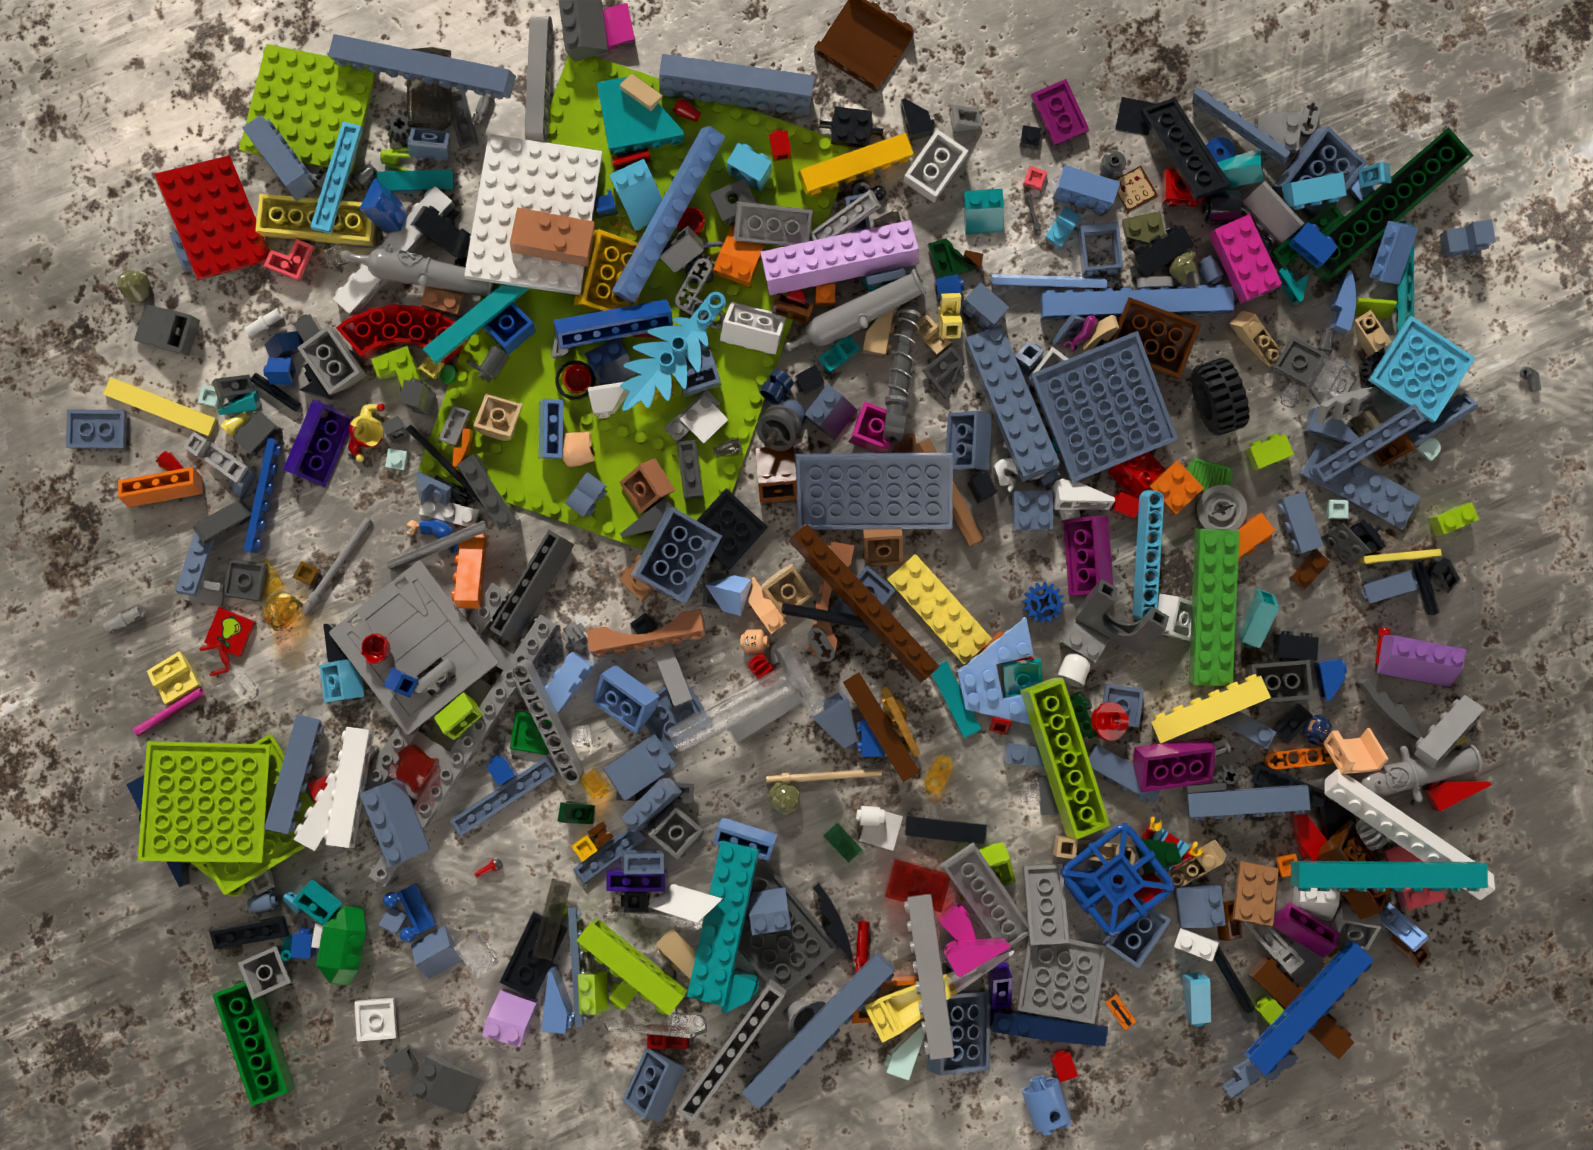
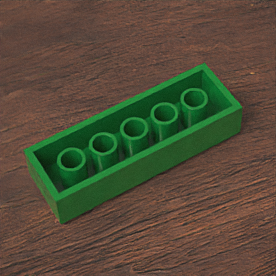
M245 981L212 994L250 1106L252 1107L289 1093L295 1088L264 996L262 995L252 1000Z

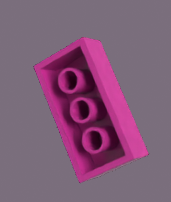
M1250 214L1215 229L1209 235L1240 304L1271 292L1282 284Z

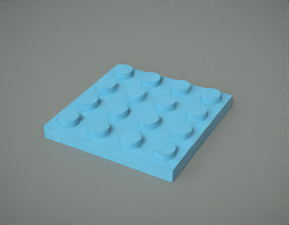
M1410 316L1368 381L1407 407L1416 404L1423 417L1433 423L1436 422L1472 365L1475 357L1413 316Z

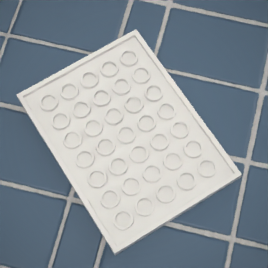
M488 134L464 274L465 279L581 295L585 266L512 253L510 239L517 207L592 221L602 151Z

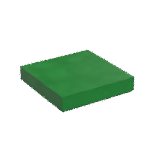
M516 711L509 749L548 755L549 750L531 713ZM545 720L548 725H552L549 720Z

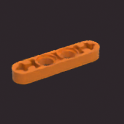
M1325 746L1270 752L1265 756L1264 760L1268 768L1276 770L1334 763L1331 757H1323L1322 753H1328ZM1311 751L1317 753V759L1314 762L1308 760V754ZM1292 753L1298 755V761L1295 764L1289 762V756ZM1273 756L1279 759L1284 758V762H1276V766L1270 763V760L1273 759Z

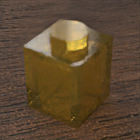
M593 768L579 781V784L593 799L597 797L601 799L609 792L607 787L610 784L596 768Z

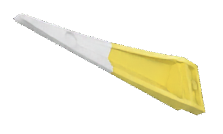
M1015 951L996 956L960 978L957 977L955 971L944 974L946 999L948 1000L1009 958ZM916 985L884 995L864 1006L882 1043L899 1035L924 1017V1014H920L918 1002H922L921 994H917Z

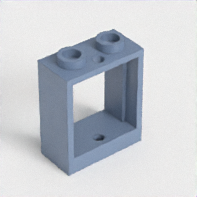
M1119 222L1080 225L1077 231L1082 275L1088 274V277H1095L1099 273H1107V275L1118 274V271L1123 268ZM1111 235L1114 265L1088 267L1085 237Z
M660 849L621 850V870L624 874H664V853Z

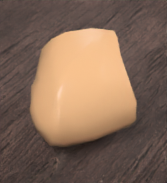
M565 433L562 459L568 467L581 466L595 461L591 433Z

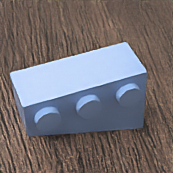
M571 652L565 658L562 667L552 676V682L545 686L550 700L558 713L564 709L595 667V665L577 652Z

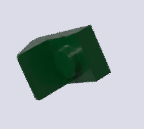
M572 801L560 802L557 822L593 824L595 805Z

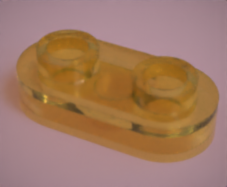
M938 756L934 760L924 780V785L928 791L939 792L943 788L953 768L950 758ZM941 762H945L947 764V767L945 769L940 768ZM933 779L938 781L936 786L931 785Z

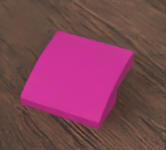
M624 3L604 9L608 49H618V45L636 42L628 4Z

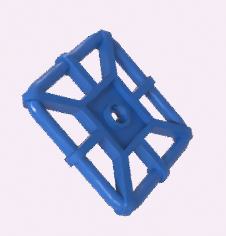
M1127 823L1115 826L1097 841L1088 844V848L1064 866V869H1061V874L1066 884L1079 899L1082 908H1086L1099 927L1108 936L1113 937L1142 916L1148 915V911L1166 899L1172 893V890H1175V885L1170 875L1156 859L1153 850H1149L1135 830L1128 826ZM1121 833L1119 852L1107 862L1098 849ZM1127 834L1144 855L1133 865L1124 856ZM1093 853L1103 864L1094 873L1072 870ZM1149 861L1165 883L1145 881L1136 870ZM1115 875L1123 876L1121 879L1122 884L1113 883ZM1071 876L1093 879L1100 890L1090 898H1087ZM1144 886L1164 889L1143 906L1133 896L1134 893ZM1104 894L1112 903L1109 925L1092 905ZM1129 898L1138 910L1116 926L1118 906Z

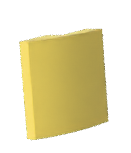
M181 651L147 670L153 686L158 689L164 704L167 706L201 687L195 672Z

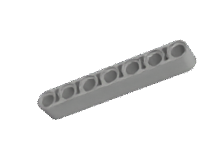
M551 16L530 18L525 140L545 143L548 141L553 39Z
M526 659L521 660L513 668L512 676L562 779L568 785H575L584 774L582 763L533 663ZM520 667L524 668L527 674L522 673ZM528 685H532L535 691L530 690ZM537 702L541 703L544 708L538 707ZM545 720H549L552 725H548ZM553 737L559 738L560 742H556ZM562 754L567 755L569 759H564ZM570 771L575 772L577 776L571 775Z

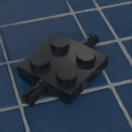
M837 106L834 108V116L831 121L820 120L819 128L830 129L832 135L831 144L858 148L869 146L871 135L883 136L884 128L873 127L871 121L872 111Z

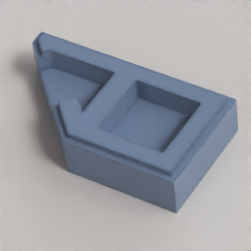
M1071 314L1052 339L1053 343L1059 345L1066 337L1072 338L1081 331L1086 317Z

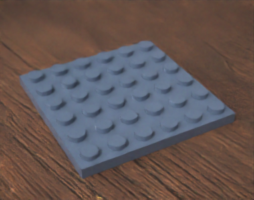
M1138 331L1030 374L1071 483L1178 440Z

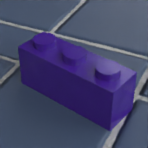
M609 869L607 871L606 891L665 892L667 889V869H664V874H624L621 869Z

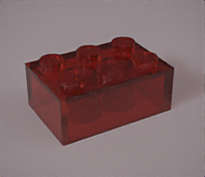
M893 857L884 890V897L906 902L908 901L907 897L931 894L934 911L941 913L950 877L944 870Z

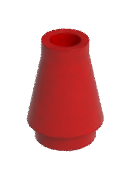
M679 98L672 110L676 113V116L697 123L702 114L685 98L684 100Z
M165 450L156 459V462L159 464L158 467L166 471L184 469L172 452L169 453Z

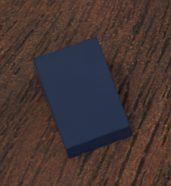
M298 331L275 334L264 345L269 358H285L300 352L298 347L304 341Z

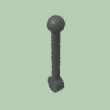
M1027 192L1024 197L1028 200L1034 221L1033 229L1038 231L1041 228V224L1038 223L1031 201L1032 194Z

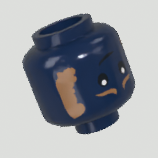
M1315 715L1309 719L1303 731L1309 743L1314 745L1324 743L1332 731V724L1328 718Z

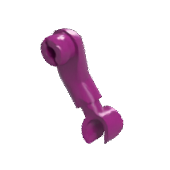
M1088 316L1084 321L1081 333L1075 336L1074 340L1065 342L1064 347H1067L1070 343L1072 345L1070 352H1073L1077 349L1078 344L1081 345L1088 340L1094 332L1098 318L1095 319L1096 316Z

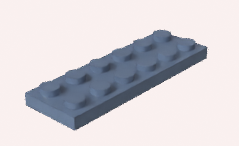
M1318 441L1300 475L1344 500H1348L1351 504L1394 528L1403 530L1420 496L1359 462L1326 483H1322L1313 466L1338 450L1322 441Z

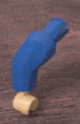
M411 520L405 526L411 528L406 532L408 535H413L417 530H420L421 534L434 535L437 539H441L453 533L451 526L440 520H421L420 524ZM457 544L448 548L450 553L459 550Z

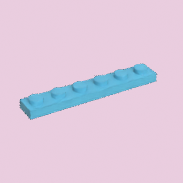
M342 122L310 226L312 230L329 234L332 232L363 130L360 125Z

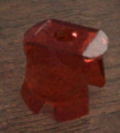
M416 744L407 745L397 754L401 759L400 763L390 764L388 776L408 784L411 791L417 793L424 789L439 766V759L430 758Z

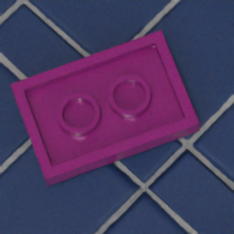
M1067 79L1031 94L1034 105L1054 147L1089 132L1090 129Z

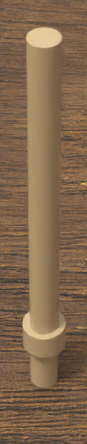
M882 769L792 775L782 773V775L766 776L767 784L780 782L788 785L790 782L882 776Z

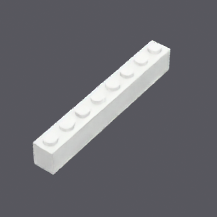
M436 186L433 189H429L425 193L424 199L413 206L412 212L407 216L401 231L390 232L386 236V241L382 245H378L374 250L385 248L389 244L392 245V250L414 253L427 238L410 225L422 206H433L439 211L438 215L445 219L453 208L456 207L455 204ZM363 264L360 265L361 268L356 273L349 276L348 282L344 287H340L335 292L333 298L352 316L358 314L388 281L373 276L368 270V266Z

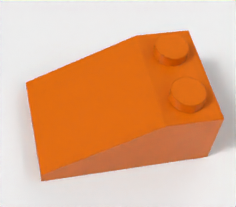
M733 224L714 266V275L751 287L761 260V252L764 251L766 244L733 240L735 226Z

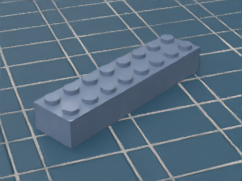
M662 54L659 71L660 94L667 97L677 96L687 100L698 99L703 102L712 101L723 105L733 104L743 108L754 107L760 110L768 109L779 113L789 112L802 116L809 115L815 75Z
M1002 324L967 337L965 339L966 350L1021 482L1058 469L1060 462Z

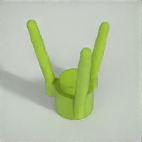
M408 147L382 149L380 154L381 163L386 164L388 169L411 171L395 165V163H399L400 158L410 157V154L399 153L409 151Z

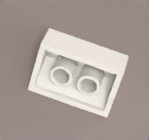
M731 301L723 321L720 341L776 355L786 317L773 314L771 311Z

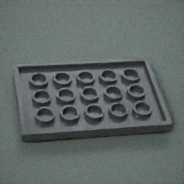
M761 859L756 865L751 892L785 887L791 929L752 935L747 906L738 950L766 983L772 979L788 993L833 954L839 946L767 861Z

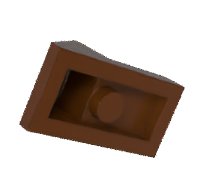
M1406 432L1373 454L1381 467L1415 450L1417 447Z

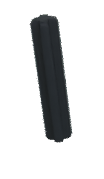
M254 373L251 377V382L291 410L297 412L301 407L300 402L277 386L270 385L268 380L260 374Z
M1424 560L1414 561L1413 567L1428 615H1436L1440 613L1425 562Z

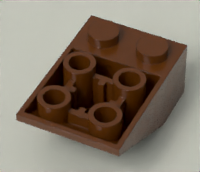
M794 446L785 451H776L767 447L755 448L760 505L797 502Z

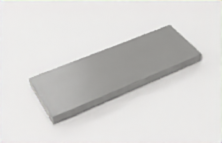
M974 842L941 863V866L991 938H1005L1010 947L1028 936L1026 918Z

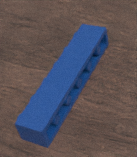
M667 299L553 320L555 335L560 349L648 333V330L658 327L673 326L672 311Z

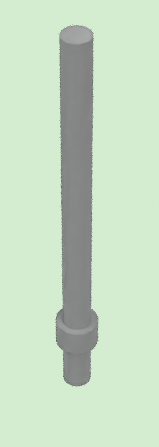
M365 517L314 592L308 595V600L300 610V613L306 616L313 605L319 602L321 599L320 595L372 523L370 519Z

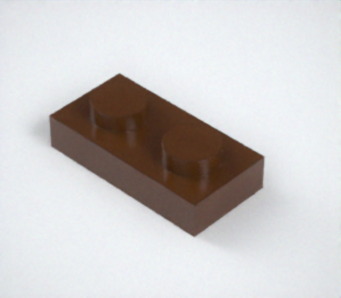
M1314 549L1289 578L1302 590H1306L1330 561L1317 549Z

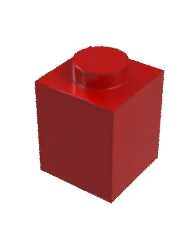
M775 130L772 134H769L773 162L791 159L792 152L788 132Z
M1123 492L1113 495L1115 502L1112 505L1111 512L1131 520L1136 518L1139 510V499Z
M1058 1049L1053 1052V1055H1050L1054 1071L1060 1083L1078 1077L1068 1049Z

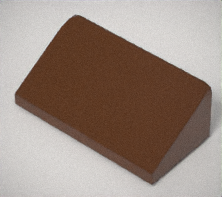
M1234 899L1223 900L1226 925L1217 926L1218 939L1231 941L1243 938L1241 921L1232 920Z

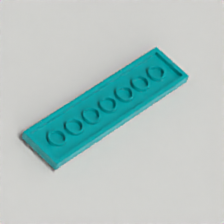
M721 841L709 895L722 898V900L704 916L687 993L689 998L723 1007L726 1006L760 849L727 841Z

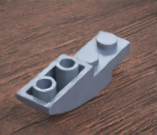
M1291 1051L1286 1058L1281 1059L1277 1063V1068L1267 1075L1261 1072L1250 1060H1247L1233 1068L1237 1076L1223 1085L1222 1088L1231 1098L1233 1096L1237 1097L1243 1093V1089L1248 1085L1257 1083L1261 1076L1266 1081L1276 1079L1282 1070L1291 1068L1299 1058Z

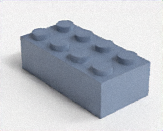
M259 115L242 127L254 146L296 201L315 189L311 183L314 179L309 171L300 162L297 155L288 146L270 119L265 120L262 115Z

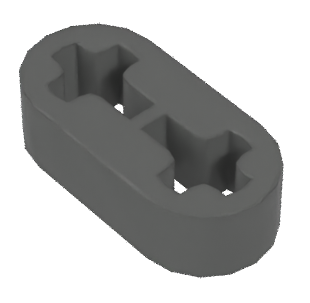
M811 629L808 633V641L817 656L824 662L831 661L835 656V650L821 629ZM812 632L821 633L822 636L819 638L822 644L819 645L816 640H811ZM824 645L827 650L830 649L832 651L830 658L827 659L826 656H821L823 651L820 646Z

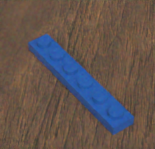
M267 439L243 551L257 553L262 545L260 537L266 526L265 514L270 508L269 496L274 489L273 477L278 471L277 459L282 452L281 442L275 439Z

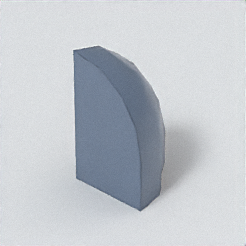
M787 394L780 404L796 412L803 426L805 422L804 408L796 399Z
M247 470L239 484L233 480L231 481L232 490L240 500H243L256 473Z

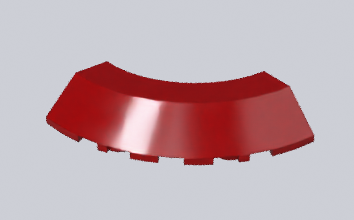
M390 304L375 309L371 308L361 314H356L345 320L336 329L362 358L368 360L378 352L393 347L408 346L423 349L455 322L439 312L421 306ZM470 338L445 357L442 362L446 365L460 354Z

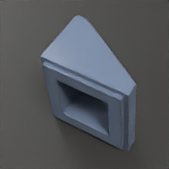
M394 907L389 908L380 921L379 926L396 934L401 929L408 914Z

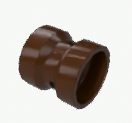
M604 821L587 831L590 837H594L597 848L614 837L611 832L606 830Z

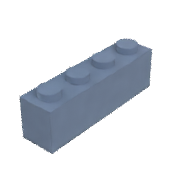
M1093 744L1088 757L1095 775L1097 773L1104 775L1103 780L1114 784V782L1120 784V789L1129 794L1133 791L1138 794L1137 798L1145 803H1148V801L1154 803L1161 790L1142 793L1133 764L1103 747Z

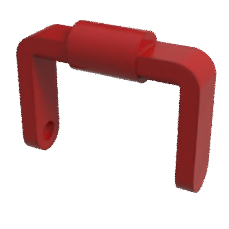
M218 642L199 648L201 652L214 648L219 650V655L225 668L210 672V676L229 672L231 668L230 659L222 643Z

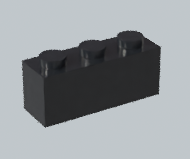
M422 206L410 225L451 255L462 260L469 249L471 234L462 228L461 230L457 229L454 226L455 222L448 217L444 219L439 216V211L433 206Z
M1174 224L1165 230V234L1153 237L1149 240L1150 244L1145 247L1140 246L1133 251L1134 254L1130 256V259L1140 276H1149L1194 246L1183 225L1176 226Z

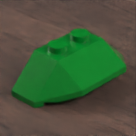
M343 906L340 911L323 925L316 966L329 984L350 985L359 971L366 933L362 907Z

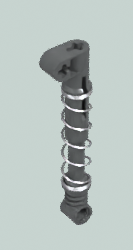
M921 295L900 305L896 314V320L901 321L900 334H894L895 337L899 338L897 351H892L893 354L897 355H894L892 368H889L892 371L890 385H887L890 388L889 396L885 398L887 411L883 440L887 442H901L904 435L905 411L910 404L908 388L909 384L913 381L910 376L911 368L915 364L910 353L917 348V344L912 337L919 332V327L914 322L921 318V311L919 310ZM914 324L917 327V332L915 334H913ZM913 341L915 344V348L911 351V344Z

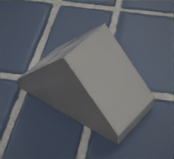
M960 105L952 106L950 120L953 133L982 127L979 109Z

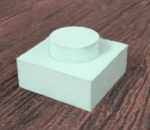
M388 448L385 467L406 471L409 452Z

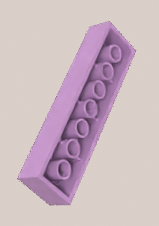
M911 220L761 252L769 295L920 264L919 248Z

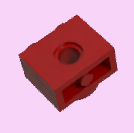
M1165 169L1162 173V204H1167L1169 207H1176L1179 204H1186L1187 207H1196L1204 200L1202 198L1195 201L1187 188L1180 187L1179 182L1183 181L1175 169Z

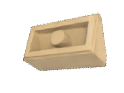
M633 74L628 76L619 85L623 92L651 112L663 97Z

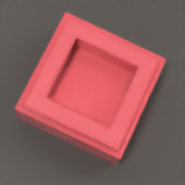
M1029 166L1023 185L1041 191L1047 171Z

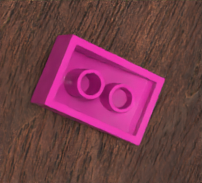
M952 902L937 917L939 923L957 941L976 939L972 923L968 918L970 913L960 902L957 905Z
M1005 938L960 940L958 942L954 940L945 946L946 949L943 952L957 977L960 978L1011 947Z

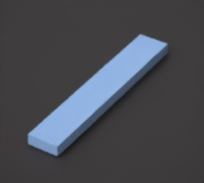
M991 274L993 285L1107 288V280L1103 277Z

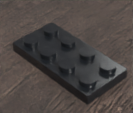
M534 910L499 983L535 999L569 927Z

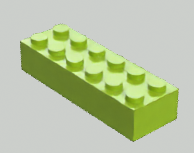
M598 917L589 923L576 940L579 943L578 946L583 951L591 952L594 955L593 958L599 964L607 965L610 968L611 974L623 978L627 987L641 993L640 997L646 1002L651 1001L655 1004L656 1010L663 1015L667 1014L669 1016L688 991Z

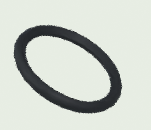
M571 360L564 363L558 369L555 384L559 393L565 398L580 400L589 395L588 390L579 396L566 394L559 384L562 370L572 364L585 366L591 374L590 387L595 386V374L587 363Z

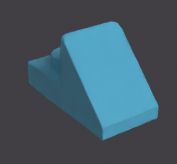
M1379 162L1359 169L1360 189L1391 183L1390 164Z
M1065 206L1045 236V239L1061 248L1081 216Z

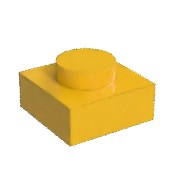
M588 834L571 846L582 862L599 850Z

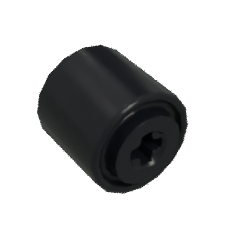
M1227 189L1207 196L1202 201L1201 213L1205 224H1228L1241 217L1242 199L1239 189Z

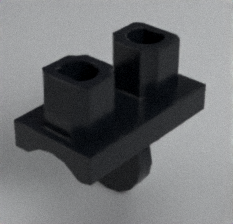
M1362 519L1350 527L1351 531L1371 550V552L1364 556L1374 554L1386 546L1381 540L1382 537L1378 534V531L1381 529L1379 525L1373 528L1370 523Z

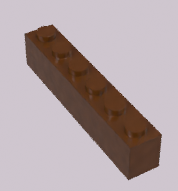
M1263 957L1248 974L1286 1009L1304 988L1301 986L1297 988L1292 983L1294 979L1287 972L1283 974L1278 969L1280 965L1272 958L1268 960ZM1327 1013V1015H1322L1317 1020V1025L1312 1030H1308V1032L1334 1057L1340 1059L1355 1042L1350 1038L1352 1034L1343 1026L1340 1029L1335 1024L1337 1020Z

